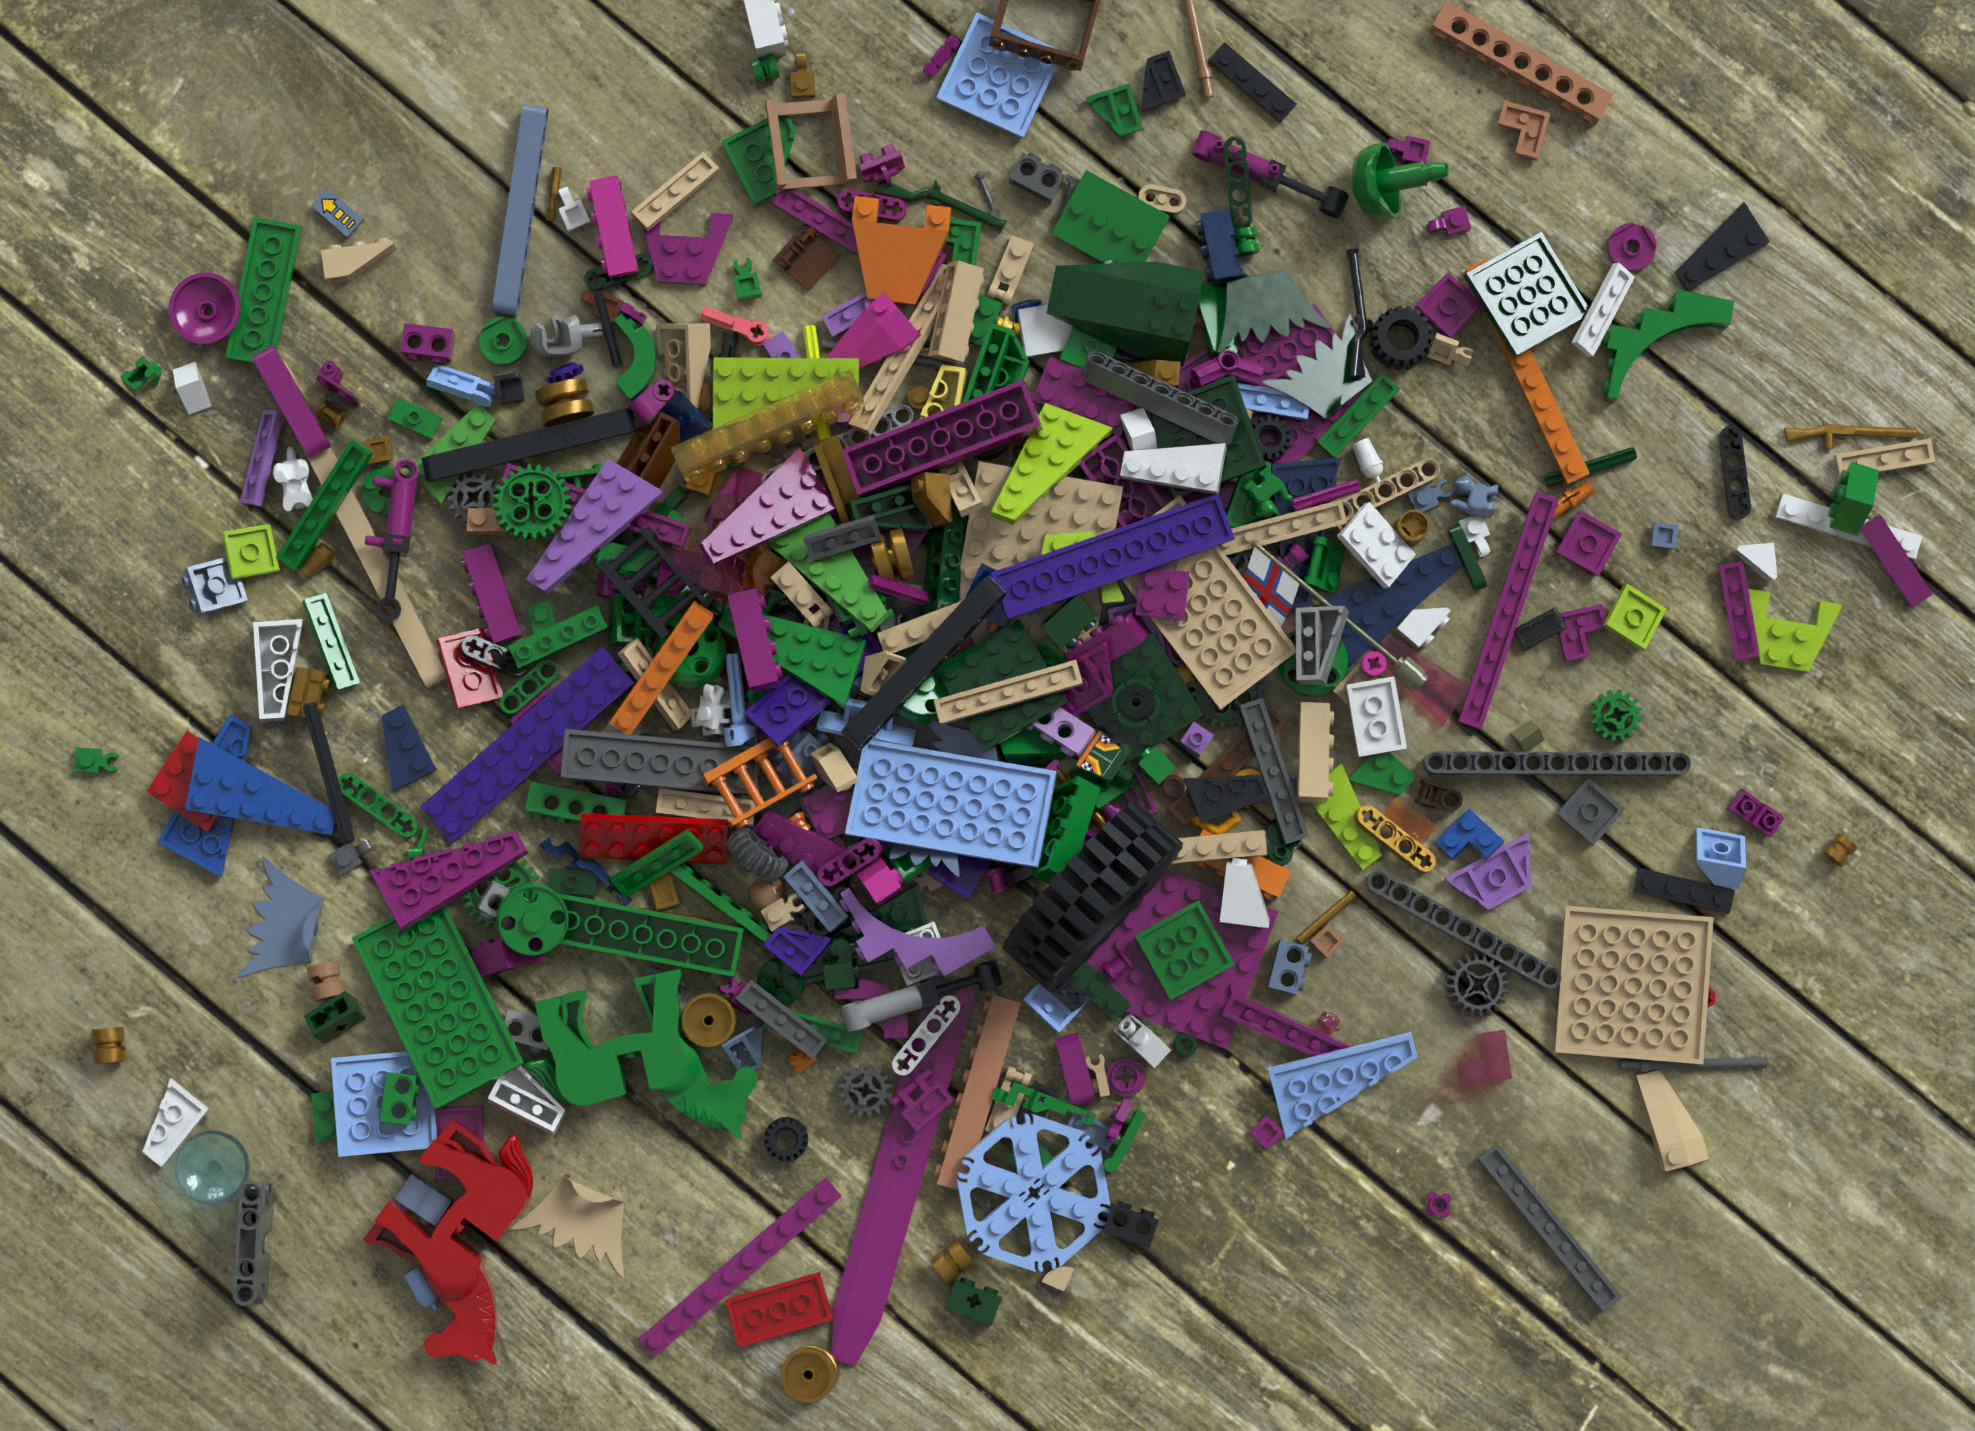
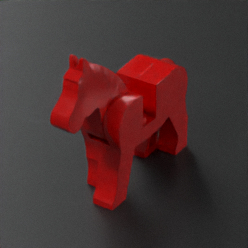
M455 1119L450 1120L437 1140L432 1141L418 1161L424 1165L437 1166L450 1171L462 1182L467 1192L446 1212L431 1237L393 1200H390L374 1220L375 1224L363 1241L368 1244L385 1246L400 1256L419 1262L432 1290L455 1313V1320L446 1326L444 1332H435L427 1337L424 1342L427 1354L434 1358L457 1354L470 1359L471 1362L483 1358L494 1365L497 1363V1358L493 1351L497 1332V1310L494 1290L489 1276L484 1269L487 1258L460 1239L458 1235L462 1234L471 1222L495 1241L501 1239L524 1213L530 1203L533 1189V1173L516 1134H511L500 1148L499 1160L490 1151L485 1141ZM445 1144L452 1145V1146H454L457 1150H454V1149H452L451 1147H449V1146H447V1145H445Z

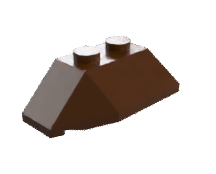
M662 412L658 413L655 418L650 419L637 429L617 464L659 489L681 452L680 421Z

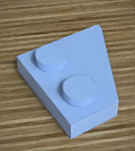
M1038 983L1022 1001L1058 1034L1085 1006L1090 998L1084 995L1083 1005L1078 1009L1072 1010L1063 1005L1053 994ZM1066 989L1057 993L1060 997L1065 993L1069 997L1067 1002L1070 1005L1072 1003L1079 1004L1080 1002L1078 994H1071Z

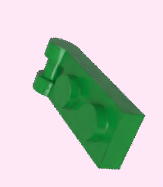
M1138 1109L1135 1113H1129L1124 1122V1125L1128 1126L1123 1135L1118 1134L1112 1145L1116 1148L1113 1155L1103 1161L1104 1169L1107 1172L1117 1170L1146 1113Z

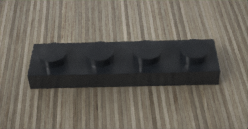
M1225 42L1209 59L1208 62L1280 124L1296 107L1297 103Z
M1638 868L1633 892L1730 914L1735 890Z

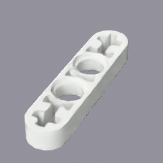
M949 995L943 997L940 1000V1005L934 1007L894 1057L892 1067L897 1074L907 1075L911 1073L960 1011V1003L956 997ZM953 1000L956 1010L955 1012L949 1011L945 1015V1017L949 1018L947 1023H945L940 1016L934 1013L937 1009L942 1013L945 1009L943 1002ZM930 1019H938L941 1022V1029L937 1033H931L927 1029V1023ZM922 1038L925 1041L926 1047L922 1052H915L912 1049L911 1045L914 1039ZM908 1048L911 1054L918 1056V1059L914 1061L911 1058L908 1062L910 1068L900 1071L897 1069L899 1066L897 1060L899 1058L904 1060L908 1054L904 1053V1050Z

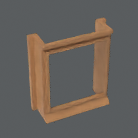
M836 94L830 100L776 104V99L765 100L766 105L764 107L767 112L777 184L776 190L846 185L851 180L857 179L845 94ZM830 112L839 175L787 179L778 116Z

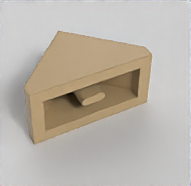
M887 651L865 656L861 691L874 696L907 661L906 658Z

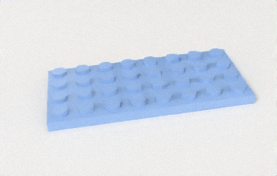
M871 740L862 748L857 772L859 781L855 783L845 834L847 836L864 839L873 838L882 842L1039 869L1057 772Z

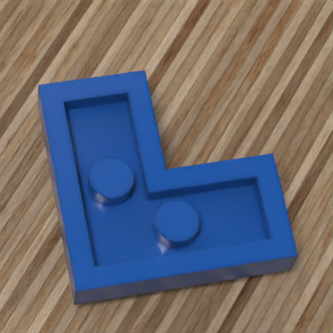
M1469 808L1435 841V844L1452 861L1469 844L1488 860L1504 844V840Z

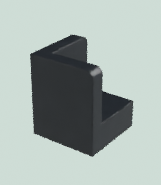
M518 372L494 376L497 398L501 405L525 401L522 381Z

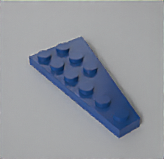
M230 714L213 745L246 762L253 726ZM174 811L157 842L223 878L234 818L219 816L211 830L207 832Z
M198 738L185 810L332 835L335 820L332 809L329 806L298 791L203 738Z

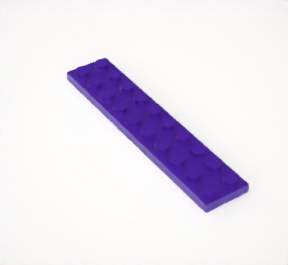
M1217 493L997 570L989 575L1007 592V595L1000 604L1006 620H1010L1075 597L1076 595L1233 541L1235 537Z
M602 646L420 807L448 840L454 843L563 747L565 729L583 730L629 690L635 682L608 650Z

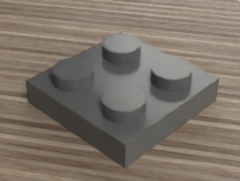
M1587 777L1556 812V815L1591 846H1594L1623 813L1625 808L1592 779Z

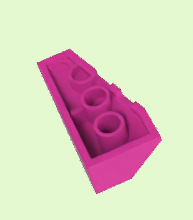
M884 292L865 308L826 358H859L860 371L862 367L872 362L876 364L882 361V358L889 354L902 352L921 334Z

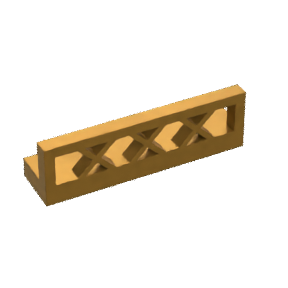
M838 434L816 441L814 443V450L841 522L844 524L850 522L845 504L861 498L857 495L841 451L843 447Z

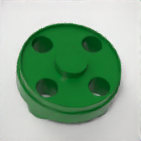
M709 622L669 679L670 682L682 688H699L711 683L721 674L726 665L727 646L717 626ZM667 627L669 633L664 638H659L656 646V655L673 630ZM712 638H717L714 642H708ZM707 668L705 672L698 673L701 669Z
M1296 630L1287 635L1290 640L1296 638ZM1340 639L1329 673L1335 678V682L1332 684L1301 685L1299 682L1290 681L1288 674L1296 672V653L1277 666V670L1284 684L1295 693L1309 697L1321 696L1335 689L1342 681L1348 665L1347 651Z
M914 652L906 654L903 657H905L906 660H908ZM937 671L897 712L908 720L922 724H931L934 720L939 719L934 700L949 696L950 694L945 685L938 681L941 678ZM925 707L930 708L932 712H929Z
M531 882L511 889L502 898L496 913V925L502 940L512 950L524 955H540L555 948L564 938L569 922L568 910L560 895L546 885ZM527 889L536 890V897L531 901L523 898V894ZM556 910L563 912V918L559 922H553L550 919L551 914ZM506 916L514 918V923L509 928L501 926V921ZM532 938L541 939V945L537 949H530L528 947L529 941Z

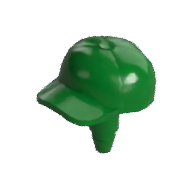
M1377 143L1364 148L1354 158L1351 186L1356 201L1364 214L1373 219L1390 220L1398 218L1400 215V190L1427 186L1429 181L1435 182L1448 176L1449 171L1447 163L1431 162L1430 164L1417 162L1396 167L1388 144Z

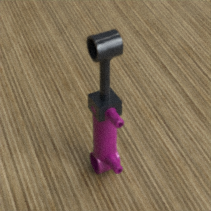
M1201 130L1191 150V154L1202 161L1213 162L1225 168V141H1222L1220 137L1211 132ZM1230 145L1229 149L1234 150V158H1229V161L1243 160V156L1238 158L1237 152L1239 148ZM1247 151L1249 178L1261 183V187L1276 192L1279 184L1320 201L1321 203L1318 207L1320 212L1333 218L1339 219L1350 197L1348 193L1333 186H1328L1326 192L1323 193L1283 175L1287 167L1286 165L1273 159L1268 161ZM1235 164L1231 167V171L1240 175L1244 174V169L1241 165Z
M403 459L396 464L393 479L374 476L372 480L373 486L391 488L385 538L367 535L365 536L364 543L365 545L383 547V555H390L386 594L379 601L375 611L377 620L385 625L395 623L401 613V605L395 599L400 557L407 558L409 553L419 473L417 464L409 459ZM403 468L409 469L412 476L405 479L400 476L399 471ZM389 605L394 608L395 614L393 616H385L382 613V608Z

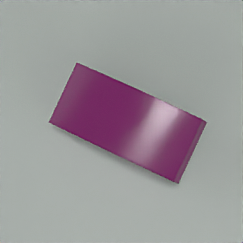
M1744 789L1738 791L1727 807L1728 810L1769 838L1772 837L1784 820V817L1767 804L1761 803Z

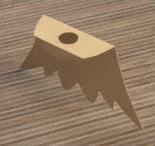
M564 1176L535 1209L510 1228V1230H518L541 1224L538 1235L545 1234L555 1228L553 1247H560L574 1238V1247L579 1258H582L591 1246L594 1245L598 1260L601 1261L606 1252L616 1271L624 1278L622 1261L624 1201Z

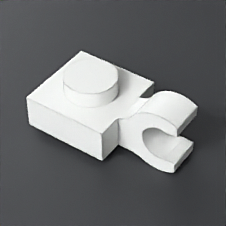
M568 187L558 190L565 205L559 208L568 232L591 223L581 199L574 202Z
M1470 516L1458 521L1465 532L1469 544L1474 542L1479 557L1489 555L1490 549L1484 538L1490 536L1483 516Z
M705 684L703 694L706 700L701 699L695 723L710 729H719L724 708L723 705L719 704L724 692L723 687Z

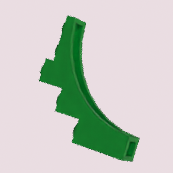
M1677 290L1673 296L1670 295L1667 310H1671L1670 312L1645 307L1641 313H1637L1634 327L1638 328V330L1611 325L1601 342V345H1605L1604 352L1613 354V356H1609L1606 370H1610L1609 378L1604 380L1602 393L1605 394L1604 401L1614 403L1618 399L1623 379L1631 364L1640 353L1654 342L1669 334L1690 328L1712 327L1726 329L1731 324L1735 301Z

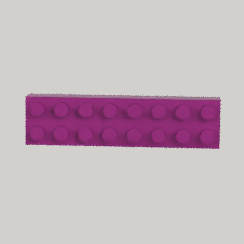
M1023 379L841 451L857 495L860 498H865L911 481V477L924 472L933 473L1044 429L1028 386Z

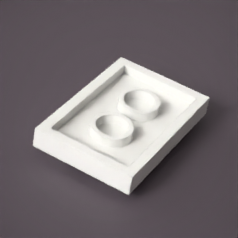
M1370 502L1363 504L1337 535L1339 540L1384 589L1391 586L1416 555Z
M1395 677L1347 684L1346 691L1358 757L1406 749L1407 745Z

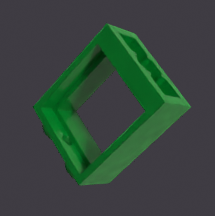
M608 543L601 550L597 549L594 552L593 561H596L597 565L604 557L608 561L611 558L614 560L629 546ZM641 548L620 567L621 570L618 573L633 576L654 558L658 552ZM660 565L645 578L658 581Z

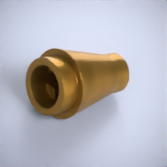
M321 542L319 545L314 546L305 563L300 567V570L307 577L311 578L314 574L331 564L336 554L329 546Z

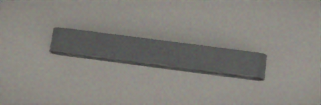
M1375 871L1366 877L1365 886L1374 895L1480 954H1486L1489 959H1495V962L1503 964L1507 969L1541 988L1551 989L1560 984L1562 978L1557 968L1382 871ZM1373 876H1380L1383 879L1384 884L1381 889H1376L1372 886L1371 879ZM1399 887L1405 892V897L1402 901L1394 899L1392 893L1395 888ZM1418 899L1423 900L1426 904V910L1423 913L1417 912L1414 908V903ZM1439 911L1447 915L1448 920L1444 925H1440L1436 921L1435 916ZM1460 923L1466 924L1469 928V933L1466 937L1460 936L1457 932V927ZM1482 935L1490 939V946L1487 949L1480 947L1478 943ZM1503 947L1509 948L1512 952V956L1508 961L1503 960L1500 956V951ZM1525 959H1529L1533 963V969L1529 973L1523 971L1521 966ZM1546 971L1554 974L1555 979L1551 985L1546 984L1543 980V975Z

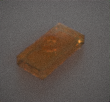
M1398 797L1384 814V816L1421 845L1425 843L1436 828L1434 823Z

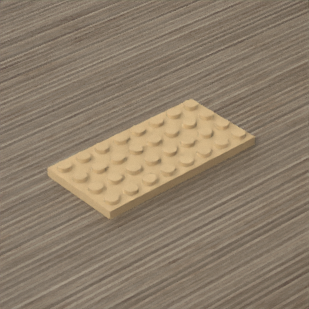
M1179 495L1154 515L1186 505V503ZM1219 546L1157 567L1160 569L1189 572L1184 621L1149 618L1219 710L1296 653L1294 644ZM1139 574L1121 580L1136 601Z

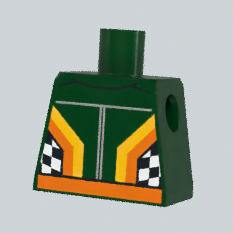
M1100 729L1074 765L1072 773L1106 789L1111 787L1115 779L1128 786L1135 773L1124 767L1128 760V753Z

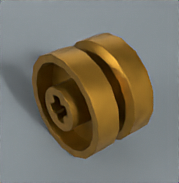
M570 379L552 383L535 392L538 405L546 407L540 413L544 426L550 427L591 417L595 414L592 401L585 399L590 393L586 379Z
M902 528L889 532L888 536L891 547L886 546L882 534H880L881 540L870 543L872 549L870 554L876 574L895 581L893 570L897 569L899 578L903 583L915 580Z
M711 993L698 995L690 1000L684 1008L681 1019L683 1031L688 1039L696 1045L707 1048L719 1047L730 1040L735 1033L737 1025L736 1011L733 1006L722 996ZM712 1016L714 1019L713 1024H706L705 1018Z
M805 1345L798 1348L784 1361L781 1369V1383L785 1392L793 1399L802 1403H814L823 1399L836 1386L839 1378V1365L835 1356L827 1348L819 1345ZM807 1370L813 1373V1378L811 1375L806 1374Z

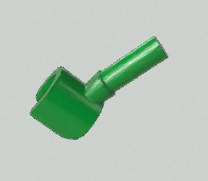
M423 827L417 847H409L408 857L411 861L416 857L424 856L423 847L428 828Z

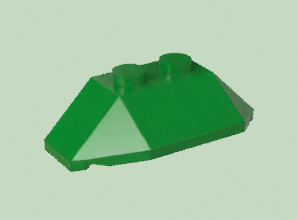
M993 323L989 324L962 403L1025 378L1030 361L1013 329Z

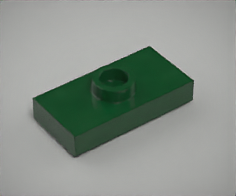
M549 868L548 887L560 894L597 896L598 878L591 871Z

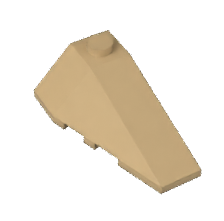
M1661 1070L1635 1075L1660 1170L1670 1171L1709 1159L1702 1133Z

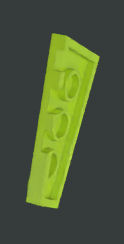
M1341 763L1333 770V773H1329V782H1333V794L1328 796L1326 804H1310L1360 869L1364 870L1381 857L1382 854L1376 840L1355 823V812L1361 806ZM1362 813L1364 816L1363 821L1367 822L1365 815Z

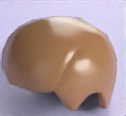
M760 877L750 887V901L761 912V910L780 898L784 899L787 903L788 890L779 879L769 882Z

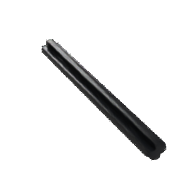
M310 702L303 705L307 725L340 841L342 844L350 843L355 840L320 712L317 703Z

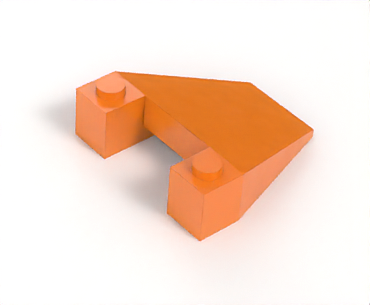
M855 196L852 224L867 298L869 300H876L885 292L894 303L916 305L948 239L951 207L927 205L924 228L877 223L880 206L879 199Z

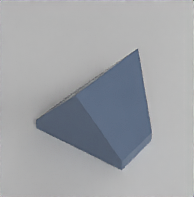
M764 1022L721 1044L737 1070L743 1066H750L755 1070L763 1066Z

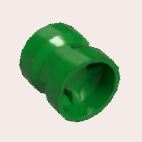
M774 54L766 56L763 60H750L756 83L764 82L767 78H780Z
M1256 227L1234 230V239L1237 242L1236 248H1238L1240 257L1260 252L1259 244L1256 243L1255 239L1257 236Z

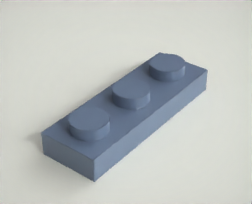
M800 861L783 876L830 933L850 917L826 887L820 883L819 879L804 861Z

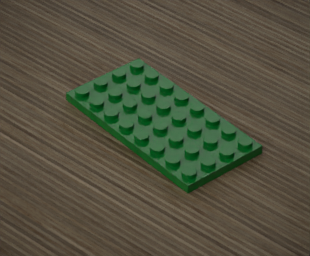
M446 905L404 931L399 927L394 916L352 937L437 1111L525 1064Z

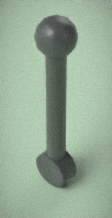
M979 171L975 174V178L980 182L991 208L990 215L998 218L1000 211L994 206L984 181V173Z

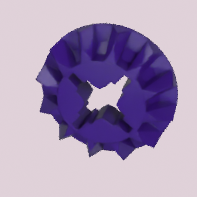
M576 362L568 363L551 370L546 379L550 384L568 380L581 374L584 368L582 364H577Z

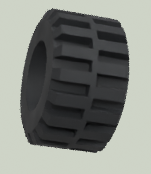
M1396 306L1395 309L1390 308L1384 314L1382 313L1375 322L1370 334V346L1373 347V355L1378 356L1380 363H1386L1387 368L1396 367V370H1401L1402 368H1406V370L1411 369L1413 365H1418L1430 350L1433 340L1431 331L1433 329L1427 323L1428 318L1426 316L1422 317L1420 315L1421 311L1418 309L1415 312L1410 306L1406 308ZM1395 326L1407 327L1414 334V346L1409 350L1394 348L1388 340V331Z

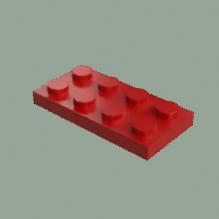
M820 1272L725 1300L738 1348L834 1320Z

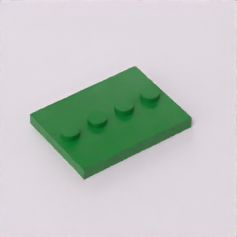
M1085 170L1051 234L1102 262L1110 259H1115L1117 263L1146 262L1171 216Z

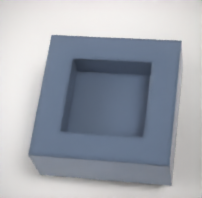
M1654 522L1650 547L1675 550L1679 525Z

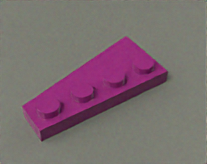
M769 810L752 829L755 834L795 866L800 861H804L817 878L818 871L823 865L847 851L840 847V844L817 836V833L811 830L807 831L797 826L796 823ZM846 855L844 865L848 868L855 858L852 855ZM839 866L831 871L826 868L827 874L824 876L826 879L831 878L834 880L833 875L841 870ZM832 886L825 887L829 891Z

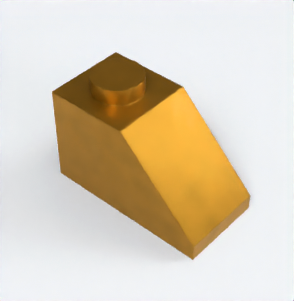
M1151 360L1131 363L1132 368L1178 389L1180 362Z
M924 472L911 477L913 502L933 526L940 527L953 522L949 474Z

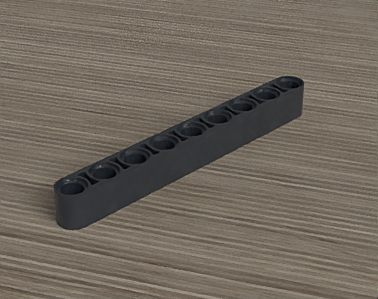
M624 408L421 458L426 481L431 482L637 431L633 412L630 408Z
M987 576L968 594L843 728L841 733L858 751L864 748L996 608L1005 598L1007 592L990 576Z

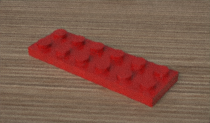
M581 813L580 858L637 861L688 829L703 844V850L683 863L726 864L728 819Z

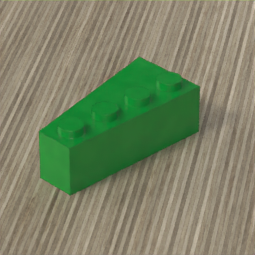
M1079 776L1054 788L1039 869L1034 868V877L1049 884L1056 874H1060L1066 867V863L1081 851L1101 788Z

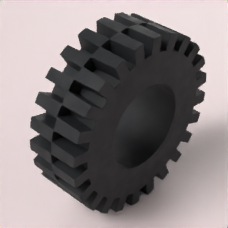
M1134 801L1133 804H1128L1110 822L1108 821L1103 825L1095 837H1091L1084 844L1082 850L1066 863V867L1060 874H1056L1046 890L1035 898L1032 902L1033 905L1019 918V922L1012 928L1009 936L1005 939L1002 949L1048 992L1054 990L1069 975L1075 973L1084 961L1086 962L1096 949L1108 940L1111 933L1122 925L1127 919L1128 914L1138 907L1143 901L1142 898L1158 883L1157 880L1166 873L1170 867L1169 865L1177 858L1178 853L1183 848V842L1137 801Z

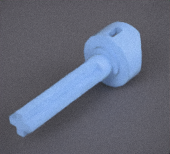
M740 653L727 654L726 664L733 725H730V728H724L725 745L727 747L756 745L758 743L756 726L746 724Z

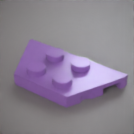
M1528 833L1499 848L1488 860L1482 857L1444 878L1445 881L1486 910H1490L1530 888L1531 874Z

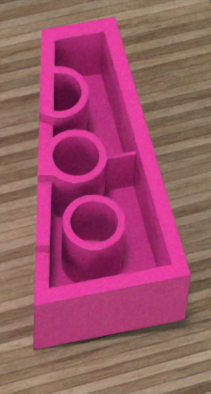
M618 175L589 181L590 187L586 188L588 201L594 203L595 211L591 212L594 226H599L600 235H596L599 250H604L605 259H601L603 272L608 273L610 278L639 273L634 245L630 236V225L625 212V201L621 192V181Z
M880 856L855 872L878 907L903 892L901 886L904 882L895 868L890 870Z

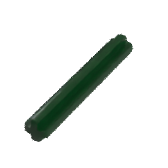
M1630 447L1585 461L1589 473L1592 474L1637 459V453L1634 447ZM1560 470L1544 475L1547 487L1565 482Z

